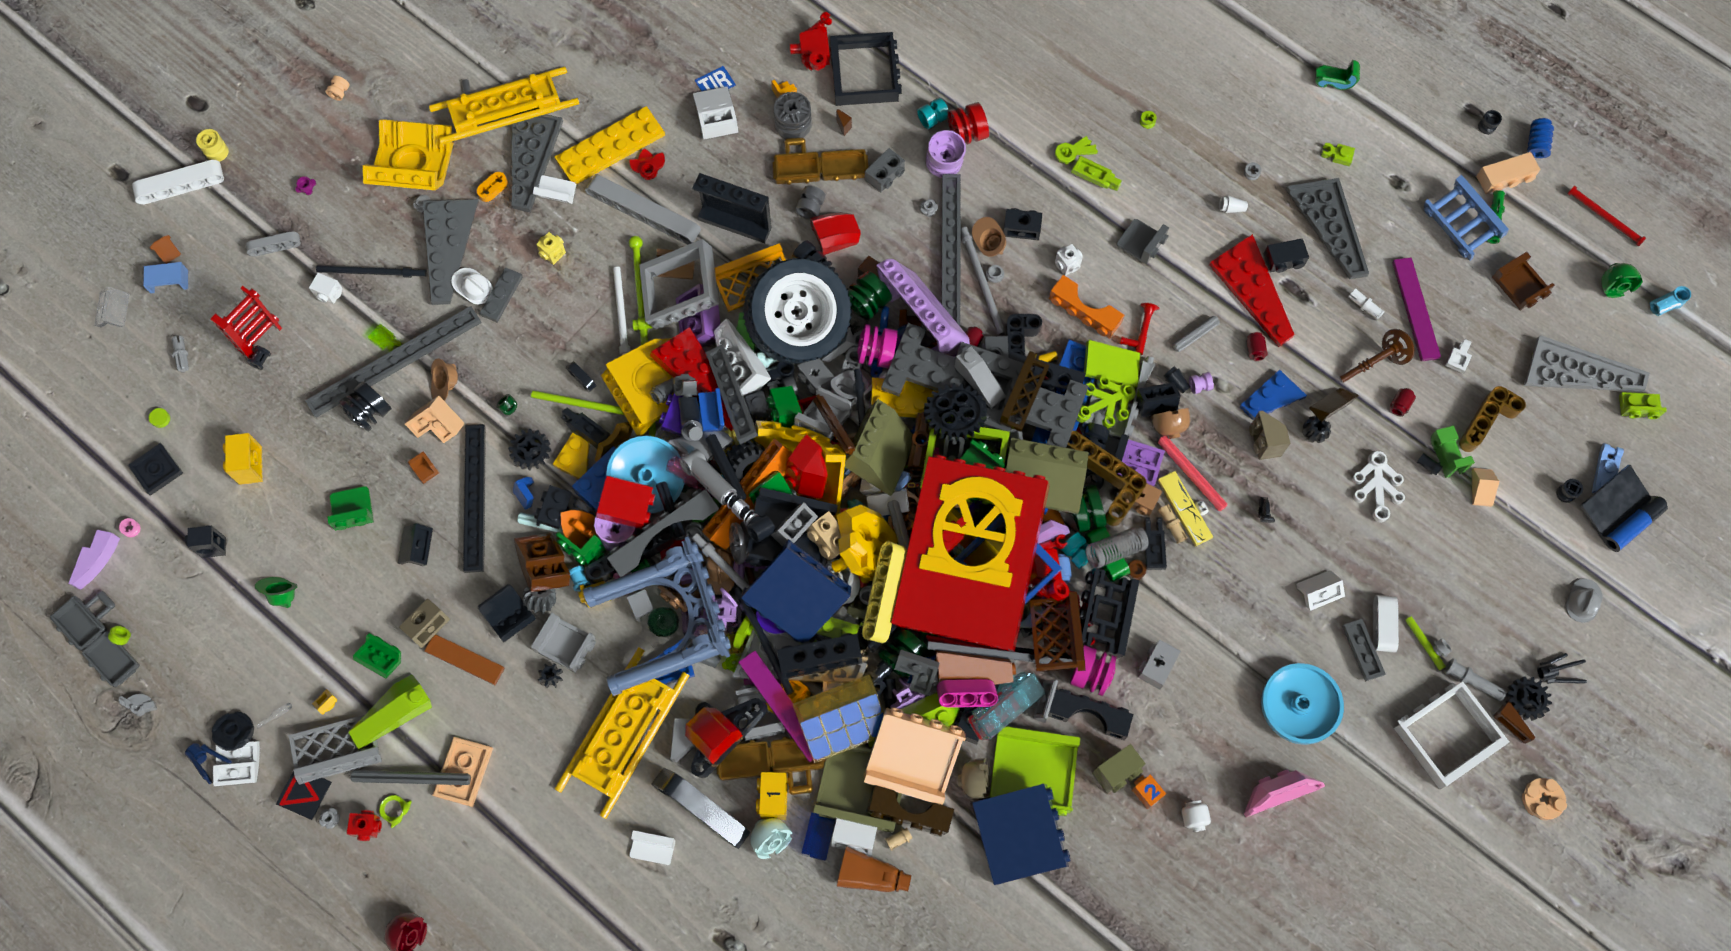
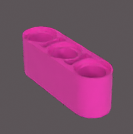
M988 679L944 680L939 682L936 687L939 703L947 708L989 707L995 705L998 701L995 684Z

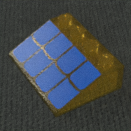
M870 674L793 703L814 763L874 741L884 715Z

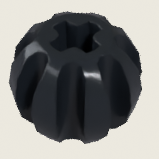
M1315 415L1309 417L1303 424L1304 430L1302 433L1304 437L1309 438L1308 441L1311 443L1314 441L1322 443L1331 434L1330 422L1325 420L1321 422Z

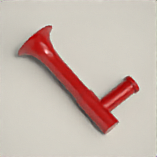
M1141 303V307L1144 309V319L1138 340L1122 336L1120 345L1136 347L1135 352L1140 353V355H1143L1152 314L1160 309L1152 303Z

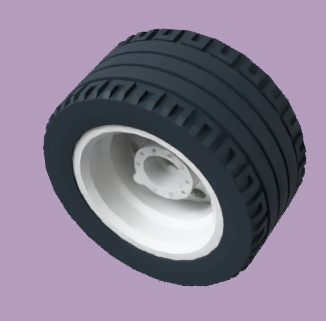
M793 258L780 261L763 271L753 281L747 291L743 305V319L745 320L746 331L749 333L753 344H756V347L761 352L774 360L784 363H805L819 359L835 349L848 331L847 328L851 320L850 313H852L848 290H846L845 284L843 285L842 279L838 277V274H835L832 269H829L827 265H823L821 262L818 263L816 260L808 258ZM801 290H804L806 292L805 297L800 296L799 293ZM786 293L787 300H782L781 294ZM813 305H817V307H818V311H817V312H813V310H812V306H813ZM794 307L795 310H799V314H797L796 317L795 314L792 315L791 311L794 310ZM776 311L782 313L780 318L774 316ZM806 323L812 324V328L810 330L806 329ZM788 326H792V333L787 332Z

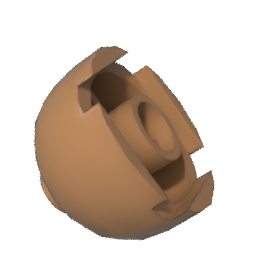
M1189 408L1151 416L1157 433L1162 436H1169V439L1181 437L1180 433L1185 432L1190 425Z

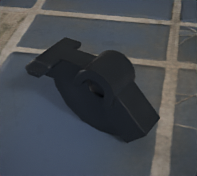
M1260 497L1258 509L1260 522L1274 523L1275 519L1270 514L1268 497Z

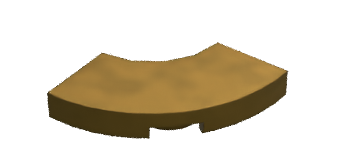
M629 422L616 424L613 433L605 441L598 444L595 456L596 462L613 446L617 449L629 439L633 431Z

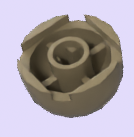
M986 758L968 761L962 767V773L958 774V786L963 787L964 793L972 799L983 800L990 798V793H986V787H990L988 764H984Z

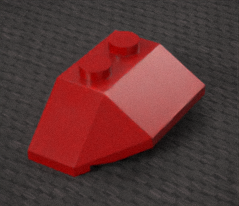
M807 434L788 458L784 479L789 488L798 494L821 499L824 494L828 473L825 460L821 455L822 447Z

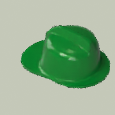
M267 577L255 584V589L265 595L270 605L285 608L291 607V601L295 598V589L298 587L297 584L281 577Z

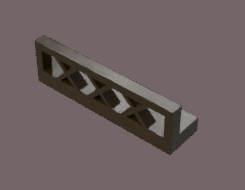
M1029 351L1000 419V424L1020 432L1024 427L1049 368L1048 364L1035 360L1037 353ZM1033 365L1042 368V374L1034 376L1031 371ZM1033 381L1036 387L1035 390L1027 392L1024 385ZM1026 397L1029 403L1028 406L1020 408L1017 401ZM1019 413L1022 420L1020 425L1009 421L1010 417Z

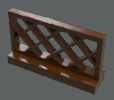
M1069 592V596L1061 601L1053 598L1029 600L1036 671L1068 668L1086 671L1077 592ZM1066 603V608L1062 612L1054 608L1057 604ZM1034 606H1044L1047 609L1042 614H1039L1034 610ZM1050 611L1057 615L1052 622L1045 618ZM1061 619L1068 623L1064 629L1056 625ZM1041 620L1048 625L1044 631L1036 627ZM1052 628L1059 632L1054 639L1047 635ZM1063 635L1070 640L1065 647L1058 642ZM1042 638L1050 642L1045 648L1038 645ZM1054 645L1061 649L1056 656L1048 652ZM1067 653L1072 657V661L1063 662L1060 660V657ZM1044 655L1052 659L1048 664H1040L1039 660Z

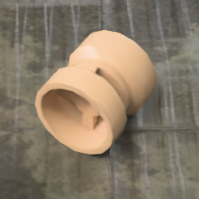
M333 76L331 85L327 87L325 92L329 97L341 101L344 97V91L348 90L350 84L340 76Z

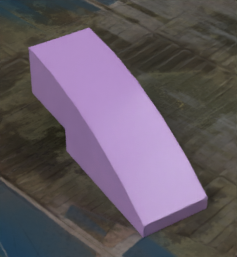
M97 530L91 547H82L68 584L81 590L90 583L107 564L120 538L111 532Z

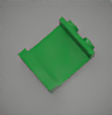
M972 440L970 448L961 458V460L966 461L965 464L969 465L981 463L986 465L985 468L993 469V467L1004 468V463L1002 462L1004 459L995 452L994 454L990 453L987 450L988 447L981 441L976 442ZM968 498V499H970L973 503L976 504V502H977L980 498Z

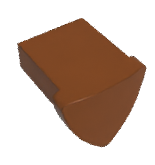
M169 235L158 239L150 246V249H154L165 264L181 255L180 251L170 240L171 237Z

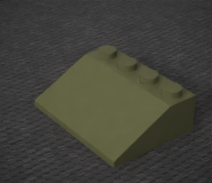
M879 399L867 410L852 442L856 449L852 455H846L845 468L889 496H892L909 458L913 434L896 411Z
M1011 438L1007 449L1005 472L1021 471L1028 477H1033V475L1046 477L1045 480L1049 481L1050 487L1045 508L1078 514L1089 452Z

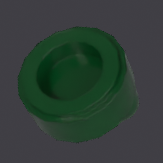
M506 394L497 402L496 408L505 415H511L517 409V402L510 394Z

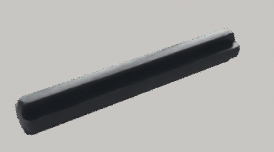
M715 434L708 435L705 441L724 479L736 490L737 497L744 501L746 494Z

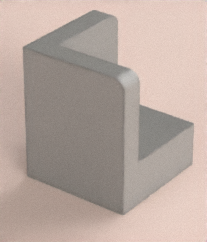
M645 589L627 597L637 622H641L640 617L654 611Z

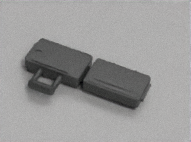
M99 591L86 604L80 598L72 596L70 600L50 615V619L57 626L56 630L63 632L69 639L68 643L70 645H74L78 650L83 651V656L89 661L88 666L94 667L100 673L102 681H107L113 687L121 685L136 672L140 664L123 645L114 644L108 639L109 632L100 621L102 617L115 607V603L104 591ZM100 599L106 608L95 616L89 607Z

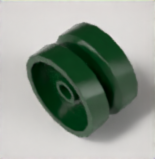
M1096 485L1085 487V500L1082 495L1079 513H1072L1079 533L1090 529L1089 518H1091L1096 528L1107 525L1102 501Z

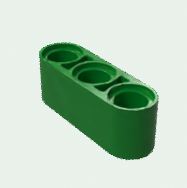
M1103 526L1085 533L1084 536L1087 543L1091 544L1109 537L1110 534ZM1124 558L1102 566L1111 582L1130 574L1129 566Z

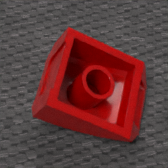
M831 213L810 218L811 228L817 237L820 250L824 255L859 243L861 231L854 214Z
M709 707L701 709L686 724L685 730L687 739L712 764L734 742L743 736L739 729L719 710Z

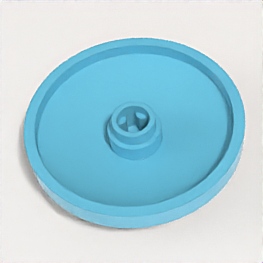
M639 436L627 440L614 451L607 466L606 476L653 487L652 494H655L653 506L649 505L647 510L651 514L664 510L656 484L665 481L673 502H675L681 494L685 482V472L679 462L681 456L672 445L657 437Z
M1296 663L1282 667L1268 679L1262 691L1261 707L1266 722L1277 735L1295 744L1308 745L1323 741L1336 731L1343 718L1344 700L1339 686L1328 673L1310 664Z

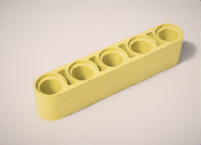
M889 541L883 543L880 549L862 629V635L865 639L878 643L886 642L890 634L907 555L905 546Z

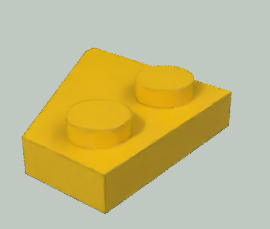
M572 433L554 461L553 466L580 479L587 472L590 443Z

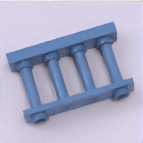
M1462 175L1455 179L1454 189L1434 204L1429 199L1424 203L1425 213L1429 217L1432 216L1458 246V251L1462 257H1467L1469 261L1475 255L1473 252L1475 248L1492 236H1498L1501 239L1508 233L1509 229ZM1457 195H1463L1466 203L1444 218L1438 209ZM1474 208L1478 212V216L1455 231L1449 223L1468 209ZM1486 222L1490 226L1489 230L1467 245L1461 236L1479 223Z

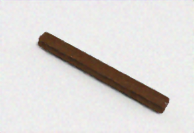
M817 394L813 399L814 404L844 453L852 455L856 449L825 398Z

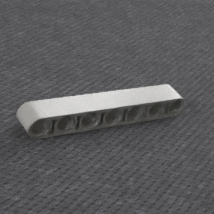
M595 174L585 188L586 193L591 197L685 244L693 243L701 231L700 226L695 222L600 175Z

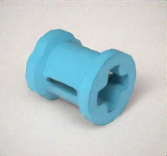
M583 566L574 567L569 570L574 584L573 589L576 592L581 591L580 585L584 584L585 587L591 585L585 577Z

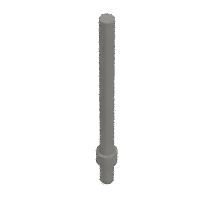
M698 533L692 537V540L702 549L701 552L706 557L709 556L742 590L745 587H749L738 573L715 551V548L710 543L708 544Z

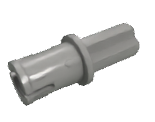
M177 336L171 339L174 350L172 356L175 358L177 371L184 373L189 370L188 351L185 349L184 337L179 336L178 343Z

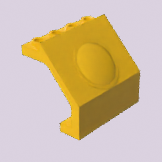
M380 119L379 148L374 165H363V184L437 190L444 184L454 142H449L441 145L439 138L452 134V126Z
M672 338L653 339L605 364L607 369L601 375L637 436L643 435L661 417L662 413H666L668 410L667 400L665 403L657 404L650 396V391L652 387L673 377L650 357L651 351Z

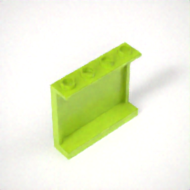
M999 725L990 798L1040 784H1047V787H1051L1054 799L1051 800L1052 806L1057 808L1059 816H1067V813L1070 814L1073 811L1072 798L1080 737Z

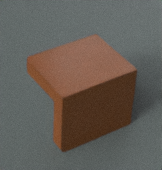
M424 451L408 461V464L423 484L439 474Z

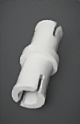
M1356 288L1348 296V298L1361 307L1362 311L1365 310L1375 320H1378L1385 312L1374 304L1371 298L1368 299Z

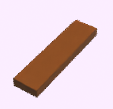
M436 634L425 649L427 654L496 686L505 669L503 666Z

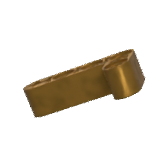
M1502 386L1495 387L1485 397L1460 439V448L1465 452L1474 451L1483 442L1499 413L1510 419L1516 418L1525 409V400Z

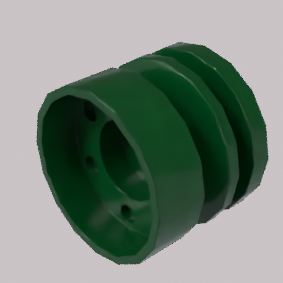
M865 271L856 280V284L852 283L846 289L850 297V308L866 321H869L873 315L879 312L878 308H883L892 300V294L886 284L870 271Z
M899 627L891 636L896 645L885 643L884 647L886 650L880 649L878 655L888 666L892 667L893 672L908 680L910 674L895 670L900 651H907L922 657L930 656L931 651L913 633L903 627Z

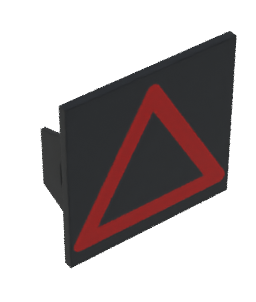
M293 771L276 805L312 820L332 782L321 777L299 784Z

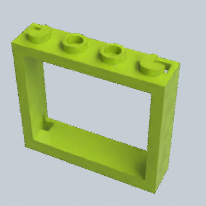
M980 427V433L974 431L973 438L1002 442L1000 456L1004 459L1002 462L1005 467L1010 431ZM934 429L930 430L920 488H922L928 457H933L936 440ZM979 499V501H982V504L994 505L992 502L986 499Z

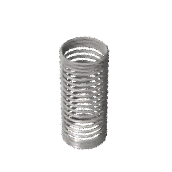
M1132 527L1103 540L1088 544L1086 547L1087 559L1094 568H1100L1119 559L1136 554L1139 551L1146 550L1148 548V537L1141 527ZM1135 532L1139 535V537H1140V539H1141L1142 547H1141V545H1140L1139 538H1138V536L1135 534ZM1094 549L1099 562L1096 560V557L1094 555Z

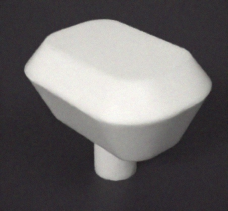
M1200 500L1194 503L1200 515L1208 513L1209 510L1204 501Z

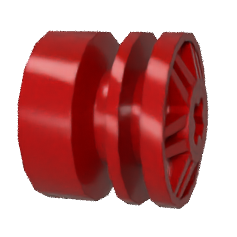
M979 102L966 105L965 112L961 107L957 108L956 111L954 109L948 111L949 130L958 133L967 145L971 143L972 138L978 142L989 137L988 121Z

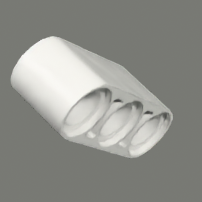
M1375 595L1373 601V645L1376 651L1395 653L1399 643L1398 599L1394 596Z

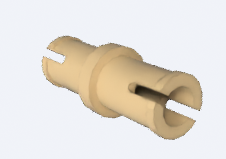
M1170 505L1161 507L1158 512H1160L1166 523L1165 527L1171 531L1176 543L1179 544L1188 539L1179 524L1181 521L1175 517Z

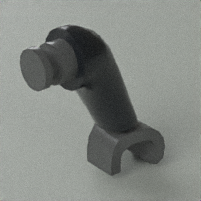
M681 374V376H676L673 381L675 395L683 396L678 398L680 431L686 440L697 441L703 435L697 397H692V395H697L698 393L697 381L689 376V374Z

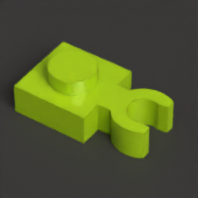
M1330 143L1324 144L1323 149H1327L1329 152L1323 151L1321 157H1333L1332 162L1350 167L1355 148L1342 144H1337L1336 147Z

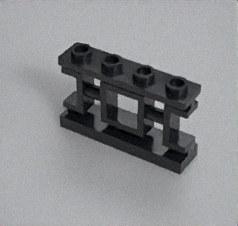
M1093 568L1085 576L1086 588L1081 595L1082 607L1079 610L1083 646L1087 645L1090 647L1092 640L1106 644L1105 652L1107 655L1110 654V657L1111 655L1117 656L1118 659L1125 656L1139 580L1133 578L1128 580L1126 577L1119 579L1118 585L1104 581L1106 571H1099V568ZM1096 586L1105 588L1104 596L1098 594L1094 596ZM1113 591L1117 593L1123 592L1121 601L1112 599ZM1099 603L1114 607L1111 622L1096 618ZM1088 623L1098 626L1097 634L1087 633ZM1106 629L1115 630L1114 639L1104 636Z

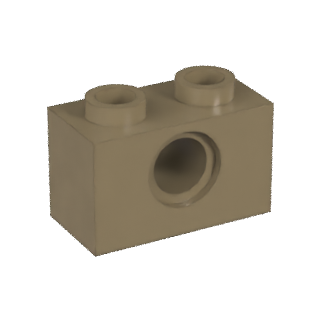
M427 598L399 628L419 647L423 648L450 619Z

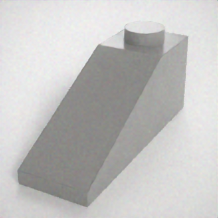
M972 346L956 356L954 367L971 387L977 390L978 395H982V399L986 401L990 408L1006 399V395L988 366Z

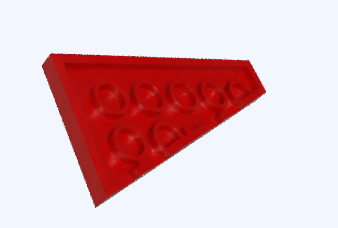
M1253 234L1210 262L1209 266L1278 347L1294 337L1295 334Z
M690 327L651 351L650 357L673 378L681 376V374H689V376L695 378L698 393L714 392L715 388H718L707 355ZM721 396L724 425L730 431H733L732 423Z

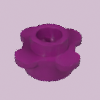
M305 176L300 177L297 180L295 190L297 193L303 192L306 195H311L316 181L314 179L310 180V178Z

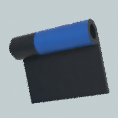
M1631 465L1624 467L1580 505L1605 545L1614 552L1622 550L1668 509L1667 501L1664 498L1650 496Z

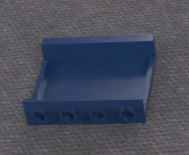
M788 539L783 544V549L748 588L745 587L743 589L741 599H743L746 605L759 611L762 617L774 622L777 628L789 633L793 640L804 643L809 641L851 596L852 587Z
M1040 784L973 802L994 885L1069 867L1068 862L1071 861L1068 849L1064 850L1062 842L1065 841L1062 828H1058L1057 820H1060L1057 808L1052 806L1051 800L1054 799L1051 787H1047V784Z

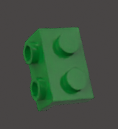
M368 633L366 635V642L353 655V660L387 679L401 664V651L396 646L384 642L379 636Z

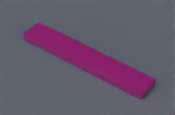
M1412 257L1396 259L1392 264L1420 360L1422 362L1439 359L1441 357Z
M753 651L739 661V665L804 756L811 762L814 758L807 741L816 740L818 737L811 740L806 738L801 726L805 719L757 652Z

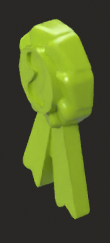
M1085 136L1074 145L1069 143L1058 145L1055 157L1058 162L1069 164L1075 161L1077 155L1098 154L1096 145H1091L1092 141L1088 140V137Z

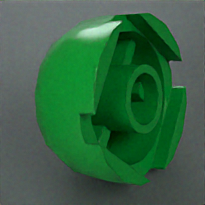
M1627 263L1612 264L1604 272L1601 279L1602 289L1609 298L1625 296L1624 292L1629 290L1632 293L1643 283L1637 268Z

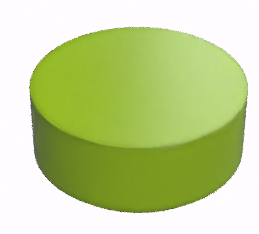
M156 408L150 413L149 421L156 428H163L169 424L170 414L163 408Z
M122 626L112 627L108 634V639L117 645L127 644L131 637L130 631Z

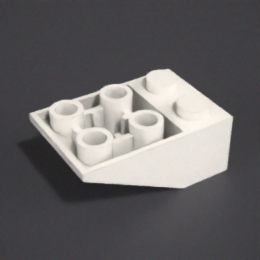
M728 87L693 93L703 139L738 133L736 115Z

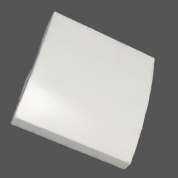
M259 741L248 742L242 748L234 751H225L216 745V752L230 759L232 763L228 764L216 758V765L213 766L214 786L257 782L260 753Z

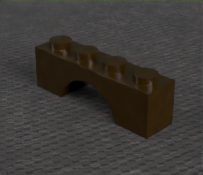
M875 785L872 788L866 812L871 813L870 816L874 818H890V821L895 822L897 825H902L903 823L910 824L911 829L922 831V828L930 830L931 835L942 837V834L949 833L954 808L934 803L924 813L912 814L905 811L899 805L895 791Z

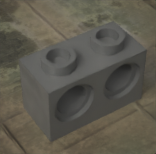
M888 148L865 171V181L881 193L885 188L888 189L892 185L896 177L902 176L905 171V160Z

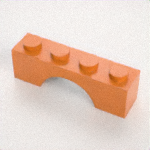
M1065 275L1060 278L1050 292L1049 299L1054 305L1061 306L1069 315L1076 316L1083 324L1091 326L1097 330L1098 334L1109 339L1121 325L1125 316L1110 305L1100 309H1093L1084 305L1078 297V284Z

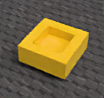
M326 689L312 704L323 715L335 706L337 698Z

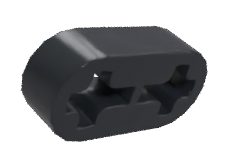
M574 361L566 367L568 372L588 392H591L597 386L590 376Z

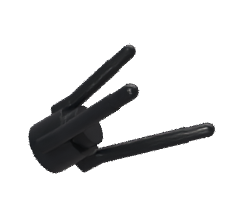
M1564 653L1547 662L1540 663L1537 667L1538 676L1541 681H1546L1547 684H1586L1587 680L1556 678V676H1559V670L1586 663V660L1583 659L1558 666L1553 664L1568 656L1567 653Z

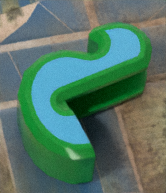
M1352 60L1347 69L1328 65H1321L1316 69L1315 82L1323 88L1331 85L1336 89L1346 90L1354 87L1360 80V64L1356 60Z

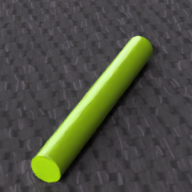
M1413 617L1407 618L1405 620L1439 671L1444 669L1446 665L1434 651L1433 646Z

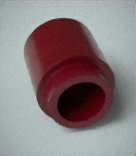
M975 326L968 327L965 332L969 337L970 345L976 347L979 346L984 338L982 330Z
M1260 332L1249 334L1246 340L1249 358L1254 361L1264 360L1268 355L1265 337Z
M1409 388L1399 389L1390 404V411L1399 417L1407 414L1416 399L1414 392Z

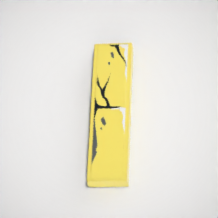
M1176 471L1159 478V485L1194 546L1196 547L1212 539L1213 535Z

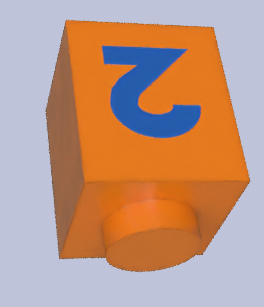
M1151 774L1146 778L1142 775L1134 782L1136 786L1132 791L1147 809L1166 795L1165 791Z

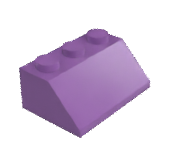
M698 284L677 297L676 305L704 294L703 284ZM718 305L698 312L693 316L680 319L678 321L680 333L690 327L702 347L711 346L716 343L714 330L721 324Z

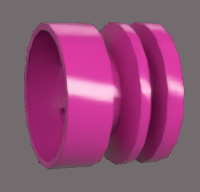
M865 324L858 342V363L863 364L865 356H868L867 365H871L873 359L877 358V367L889 369L894 358L897 330L884 328L882 335L879 336L878 327L874 326L873 332L870 334V325Z
M1084 645L1086 671H1078L1075 668L1070 685L1083 689L1088 681L1091 682L1090 692L1093 693L1096 686L1099 685L1098 695L1103 696L1114 677L1117 656L1111 655L1107 663L1105 662L1106 652L1102 654L1100 659H1096L1097 649Z

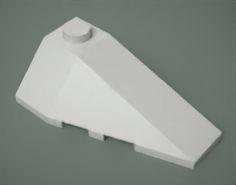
M725 319L714 330L717 347L723 344L726 348L743 396L757 392L771 377L763 363L730 320Z

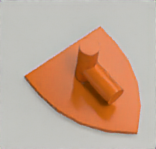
M581 510L560 512V524L563 535L578 548L582 549L593 535L596 536L594 528L595 516Z

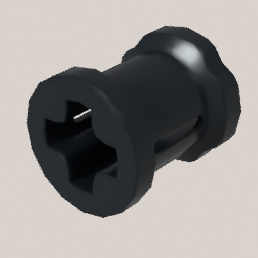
M256 345L255 352L246 362L250 366L262 370L265 360L271 356V353L267 349Z

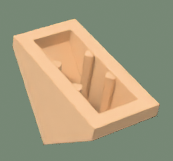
M1472 468V505L1492 507L1500 481L1491 469Z

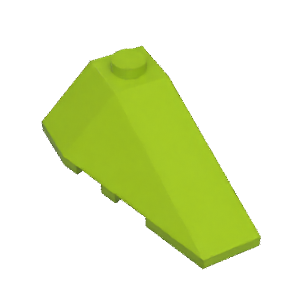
M411 674L395 683L348 733L358 750L431 709V701L420 683Z

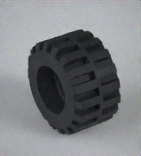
M748 440L746 443H739L738 446L733 445L732 450H728L726 453L739 482L748 473V471L743 473L744 468L748 464L756 462L765 451V448L756 441L752 443Z

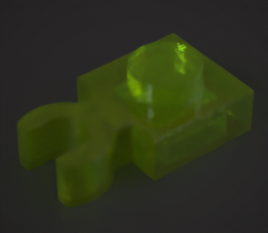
M381 324L368 336L372 343L382 350L387 347L389 352L393 351L394 346L400 347L402 345L399 340L394 339L395 335Z

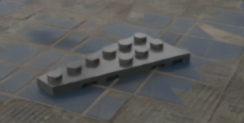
M527 110V111H523V112H520V113H517V114H513L512 116L519 115V114H522V113H525V112H529V111H531V110ZM545 114L512 124L513 209L531 213L536 199L533 190L534 187L539 188L541 176L545 174L563 124L562 117Z
M1334 178L1287 186L1285 190L1349 279L1367 277L1369 271L1340 179Z
M479 199L423 201L432 305L451 304L455 290L451 283L452 276L461 268Z

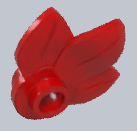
M644 148L638 159H631L629 161L630 167L634 172L640 173L643 179L652 180L657 176L658 170L665 164L664 153H658L653 156Z

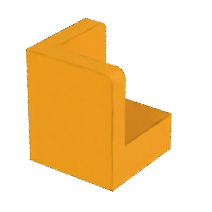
M775 79L771 81L772 91L777 98L787 92H797L795 85H790L788 81L779 85Z

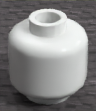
M1201 800L1185 803L1186 807L1181 810L1185 827L1193 828V832L1206 830L1205 826L1211 823L1208 806L1202 804Z

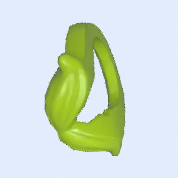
M391 795L382 801L379 809L380 816L391 823V828H393L408 813L412 801H405L397 795ZM396 800L400 803L402 809L400 816H387L385 806L389 801Z

